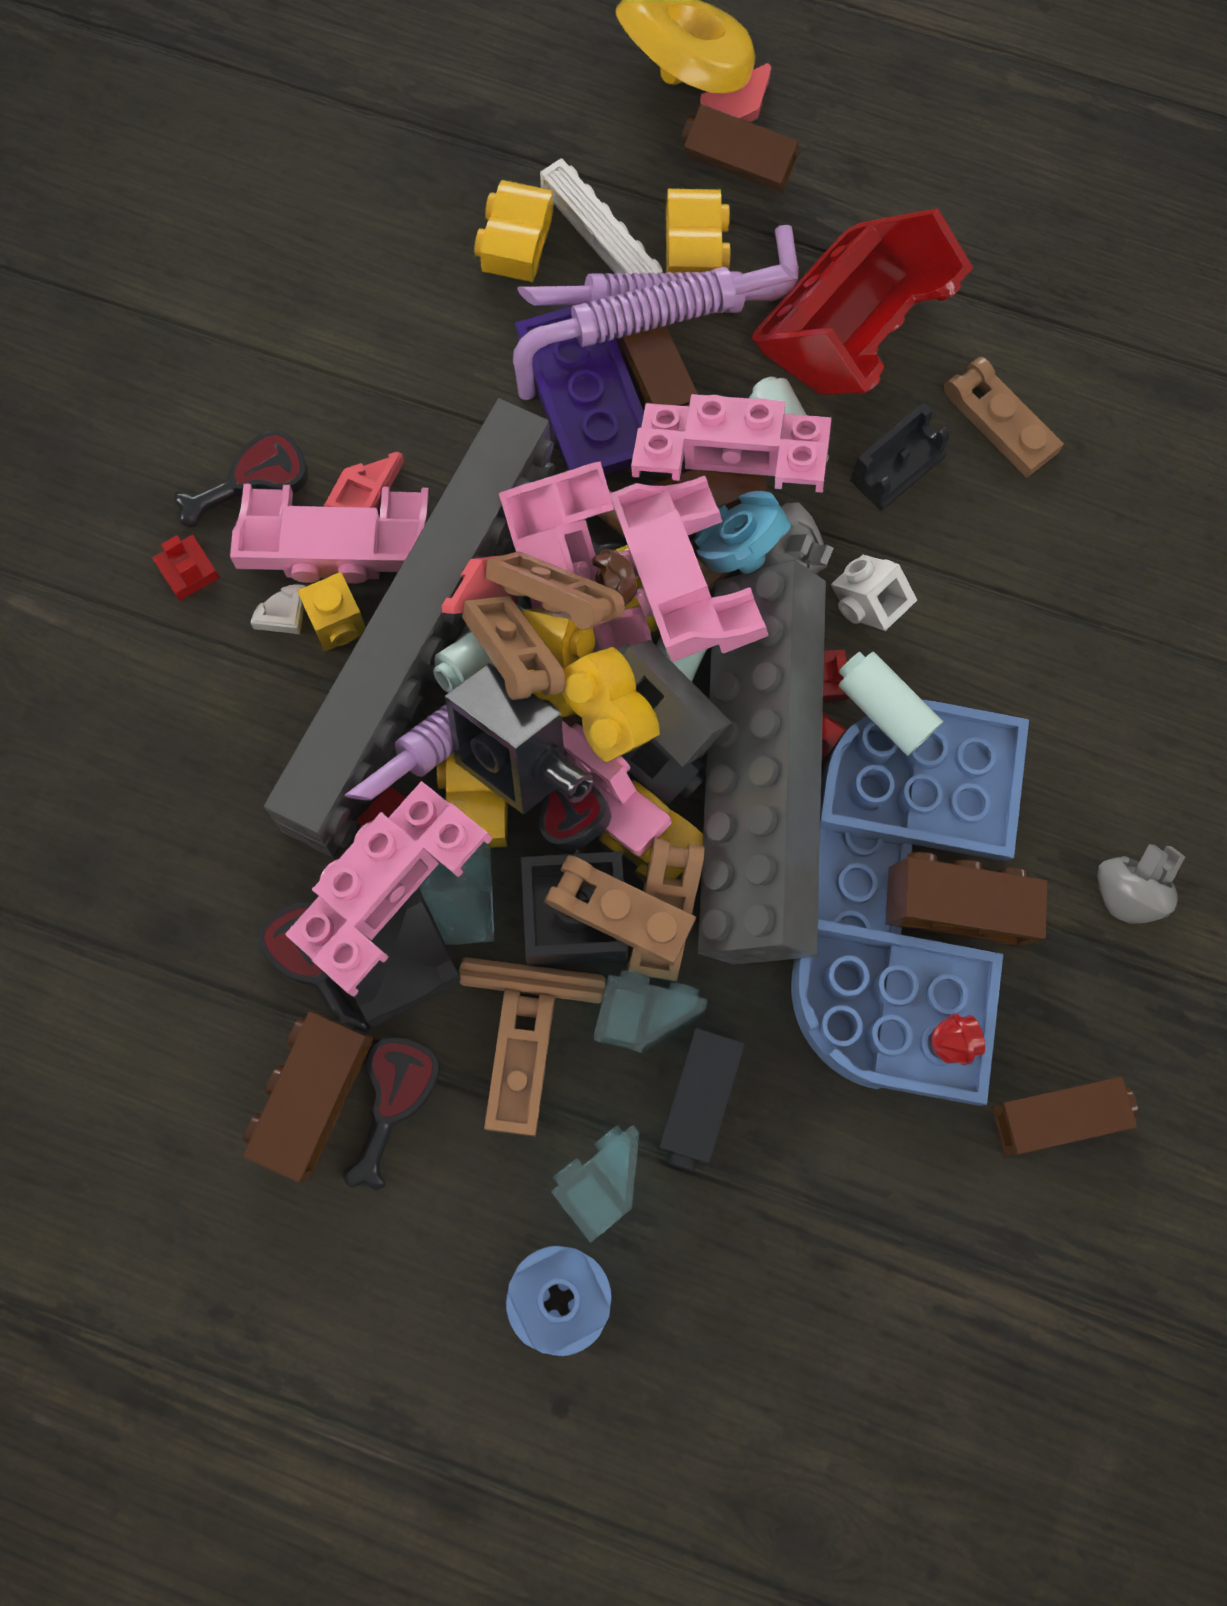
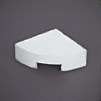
M305 585L283 587L280 592L271 596L264 603H260L251 619L253 629L300 634L304 606L297 590L304 588Z

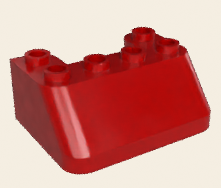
M938 208L858 223L837 238L756 328L752 335V340L763 355L820 395L866 393L879 383L881 379L880 374L884 369L883 362L876 355L878 352L877 346L889 333L895 331L903 324L905 320L904 315L915 303L934 299L944 301L955 295L961 288L960 282L973 269V266Z

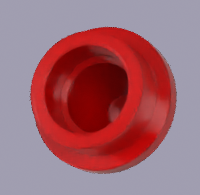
M952 1014L947 1016L934 1029L932 1049L945 1063H960L965 1066L972 1064L975 1057L985 1053V1039L982 1029L974 1016L967 1015L961 1017L958 1014Z

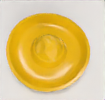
M622 0L617 5L616 15L622 27L637 46L660 66V75L667 84L676 85L684 82L710 93H731L740 90L750 81L755 63L752 40L747 30L735 18L721 9L701 0Z

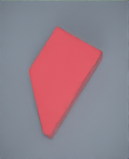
M767 63L754 69L750 81L738 91L731 93L706 92L701 94L700 104L748 122L758 119L763 97L770 79L771 66Z
M394 452L388 454L389 458L363 466L360 463L344 468L323 507L377 508L378 511L381 505L382 487H391L404 463L403 454Z
M499 556L470 559L461 573L463 581L453 597L446 598L443 602L442 613H463L464 601L510 596L518 604V596L505 592L504 586L485 579L487 560Z

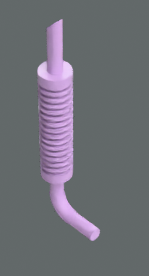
M782 225L775 229L779 263L792 270L798 278L799 266L797 264L792 227L790 225ZM730 271L732 277L742 274L739 271ZM658 272L657 274L632 273L631 275L629 273H623L622 275L620 273H615L614 275L611 273H606L605 275L596 273L586 276L585 286L518 287L517 289L527 302L536 306L578 305L582 303H587L589 306V302L593 300L597 303L598 299L604 298L606 301V298L609 296H613L615 299L616 294H622L624 297L625 292L630 291L632 293L636 289L641 291L643 287L650 289L651 285L658 286L659 283L665 282L667 284L670 280L676 281V279H684L686 276L693 277L698 272H675L674 274L671 272ZM798 279L736 295V305L734 308L724 311L718 310L717 313H739L742 311L745 301H774L782 299L794 288Z
M783 264L733 277L727 267H720L710 272L705 271L702 274H694L693 277L686 276L684 279L670 280L667 284L663 282L659 283L658 286L651 285L650 289L643 287L641 291L639 289L633 290L632 293L628 291L624 293V297L622 294H616L615 299L613 296H609L606 298V301L604 298L598 299L597 303L593 300L589 302V306L587 303L574 305L571 308L572 319L545 326L541 325L530 330L519 340L513 354L518 396L523 400H530L536 395L532 367L533 356L539 349L548 344L577 337L580 346L583 348L595 345L597 341L599 343L605 342V337L610 341L614 339V336L618 339L623 334L625 336L631 335L632 332L637 334L640 332V329L644 332L648 331L649 327L650 329H656L657 326L663 327L666 325V322L671 325L675 321L690 320L692 316L697 318L700 315L705 316L709 313H716L718 310L732 309L736 305V295L798 278L792 270Z
M446 705L411 729L410 732L400 737L395 742L397 756L344 796L360 800H372L409 771L423 777L453 754L454 750Z

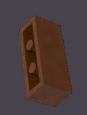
M923 852L910 853L906 859L889 867L885 925L1020 947L1046 939L1048 880L1028 877L1029 872L1027 870L1018 868H1004L998 872L984 870L983 863L971 860L955 861L953 864L937 862L938 857L936 855Z
M309 1011L306 1019L300 1017L293 1026L287 1041V1045L292 1047L285 1065H278L267 1083L265 1093L269 1094L270 1098L262 1114L256 1113L247 1126L243 1141L249 1144L243 1157L298 1183L311 1179L373 1042L374 1036L320 1012Z

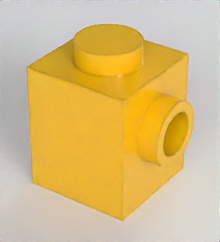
M342 572L297 590L325 652L337 646L348 644L362 636L366 627Z

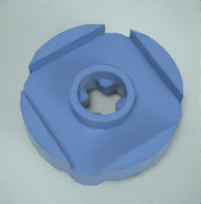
M546 1247L529 1255L516 1269L509 1283L506 1310L508 1319L516 1335L531 1348L551 1355H572L589 1347L600 1336L609 1318L612 1297L611 1289L603 1269L590 1256L576 1248ZM557 1284L561 1291L571 1289L574 1299L568 1302L570 1310L568 1314L561 1316L557 1309L548 1312L545 1308L544 1302L550 1298L548 1288L552 1285Z

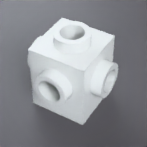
M862 555L860 558L849 563L845 568V572L831 584L840 601L838 603L839 610L849 621L855 624L862 623L884 631L917 601L899 564L887 559L881 560L867 555Z

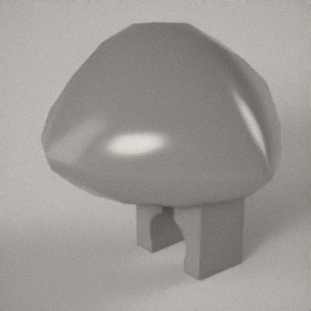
M799 502L784 504L781 508L790 520L791 527L779 539L776 545L765 554V562L759 569L795 560L817 574L827 567L833 547L824 545L813 517Z
M1149 844L1140 862L1126 856L1105 860L1099 865L1097 875L1099 891L1105 907L1112 916L1129 924L1148 923L1167 918L1174 912L1177 905V890L1172 881L1185 856L1172 846H1166L1164 851H1162L1156 845Z

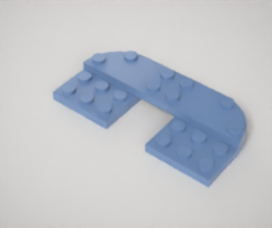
M923 700L943 723L909 756L866 716L846 731L825 764L821 776L817 957L794 959L791 982L792 1002L798 1025L810 1047L824 1063L846 1079L873 1089L886 1088L983 1106L987 1104L1003 954L901 935L902 927L885 925L888 872L890 866L907 858V855L912 852V844L1009 862L1014 858L1029 719ZM958 1014L961 1017L972 1015L976 1018L982 1029L985 1039V1053L975 1057L972 1064L963 1066L960 1063H945L932 1049L933 1031L949 1015Z

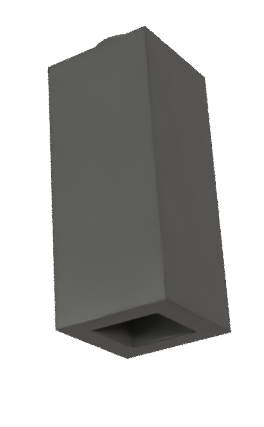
M651 640L633 646L627 643L618 649L628 661L633 671L636 691L647 699L655 711L660 727V735L655 737L657 742L682 767L702 757L732 722Z

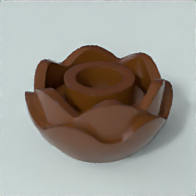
M599 550L600 554L592 558V564L598 568L595 582L619 592L623 597L625 606L628 605L637 592L636 578L629 558L617 550Z

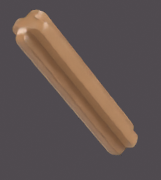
M469 957L462 959L459 968V976L461 978L459 982L463 986L505 991V989L521 991L522 994L538 996L540 994L554 995L555 998L591 1003H601L605 996L606 978L598 974Z

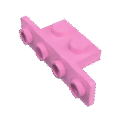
M562 721L565 758L593 776V779H591L594 781L593 786L603 795L610 807L612 817L605 831L637 856L643 855L653 844L654 838H659L671 825L672 821L669 815L636 791L627 774L630 766L622 756L607 763L604 762L590 747L581 725L574 723L570 727Z

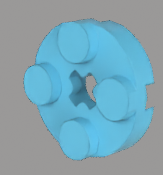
M752 491L738 496L742 504L730 510L727 509L726 505L718 508L723 522L696 533L695 543L699 547V550L696 551L708 566V569L714 572H731L739 569L741 573L749 574L764 564L765 554L776 545L779 539L791 527L790 520L773 494L766 491Z

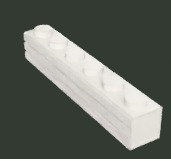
M561 158L540 172L541 188L553 190V204L614 273H620L621 275L629 273L631 275L632 273L657 274L662 272L658 261L652 260L648 256L641 242L635 241L632 238L625 224L616 220L608 205L600 202L595 196L592 187L589 184H584L573 166H568Z

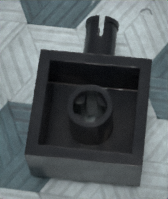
M490 663L445 695L456 764L523 815L555 789L567 796L568 800L573 803L583 800L588 795L594 781L591 780L593 776L565 758L562 716L553 703L548 700H541L533 693H531L529 698L512 700L507 694L504 678L497 668Z
M586 846L570 852L556 850V855L521 857L527 965L541 967L627 962L628 944L577 919L570 918V916L552 908L544 901L550 888L558 886L564 874L560 869L568 855L580 858L594 868L624 882L622 851L586 853ZM582 883L575 897L588 904L595 889Z

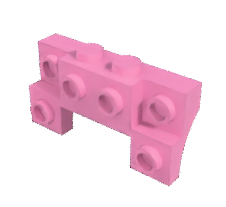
M691 394L689 406L646 403L642 427L638 428L631 465L632 477H640V471L672 473V480L679 481L685 455V469L775 476V489H782L783 482L816 485V492L823 493L831 417L785 414V401L763 398L748 399Z
M601 461L499 493L516 552L520 551L595 582L598 568L592 564V558L596 555L585 519L614 510ZM530 597L532 608L542 607V602ZM640 605L624 609L623 614L619 618L607 622L601 621L598 625L593 626L595 647L592 653L609 647H614L618 650L627 643L633 646L647 640L652 641L648 624Z
M705 475L691 481L666 486L635 483L610 493L629 546V550L621 553L627 555L635 578L640 577L643 588L637 589L636 592L638 602L645 618L654 615L671 662L718 644L722 654L769 636L750 587L732 594L711 598L688 535L723 522Z
M243 484L240 513L236 526L232 530L230 558L236 569L283 570L286 577H291L296 581L304 583L316 582L319 578H327L339 572H342L346 583L358 584L365 582L367 579H379L380 572H398L427 523L430 506L429 488H421V492H390L389 487H382L379 516L377 508L292 506L293 492L290 485H283L282 490L252 489L251 484Z
M421 781L389 818L381 812L373 821L361 827L355 836L354 843L347 851L323 870L320 881L312 889L319 895L318 898L285 935L341 988L354 997L359 992L356 986L377 962L381 960L384 963L389 958L370 940L378 934L439 864L437 861L459 878L463 873L460 869L483 842L488 845L492 837L452 803L449 804Z

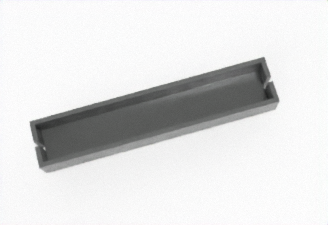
M497 399L263 806L270 817L274 819L282 833L331 857H334L339 846L345 848L352 839L357 827V822L354 821L357 813L363 804L368 806L372 800L354 799L344 795L384 766L386 762L388 763L397 756L395 742L402 735L408 722L415 723L421 715L426 702V698L423 695L431 681L437 683L433 673V669L436 667L435 655L450 646L453 641L455 642L465 625V621L462 618L463 613H442L443 602L446 598L453 597L463 581L461 573L470 559L507 555L511 552L513 540L511 539L499 493L553 476L555 464L551 463V454L554 442L550 441L549 420L505 400Z

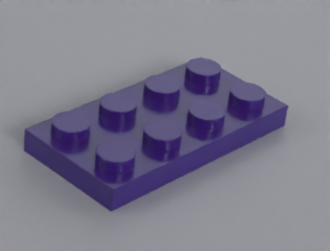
M572 306L515 322L518 340L530 330L541 325L545 326L572 319ZM615 336L613 340L608 341L605 337V342L599 343L597 341L595 345L583 348L580 346L577 337L548 344L539 349L534 354L532 362L534 383L566 470L570 471L600 461L604 475L630 468L638 428L642 427L644 412Z

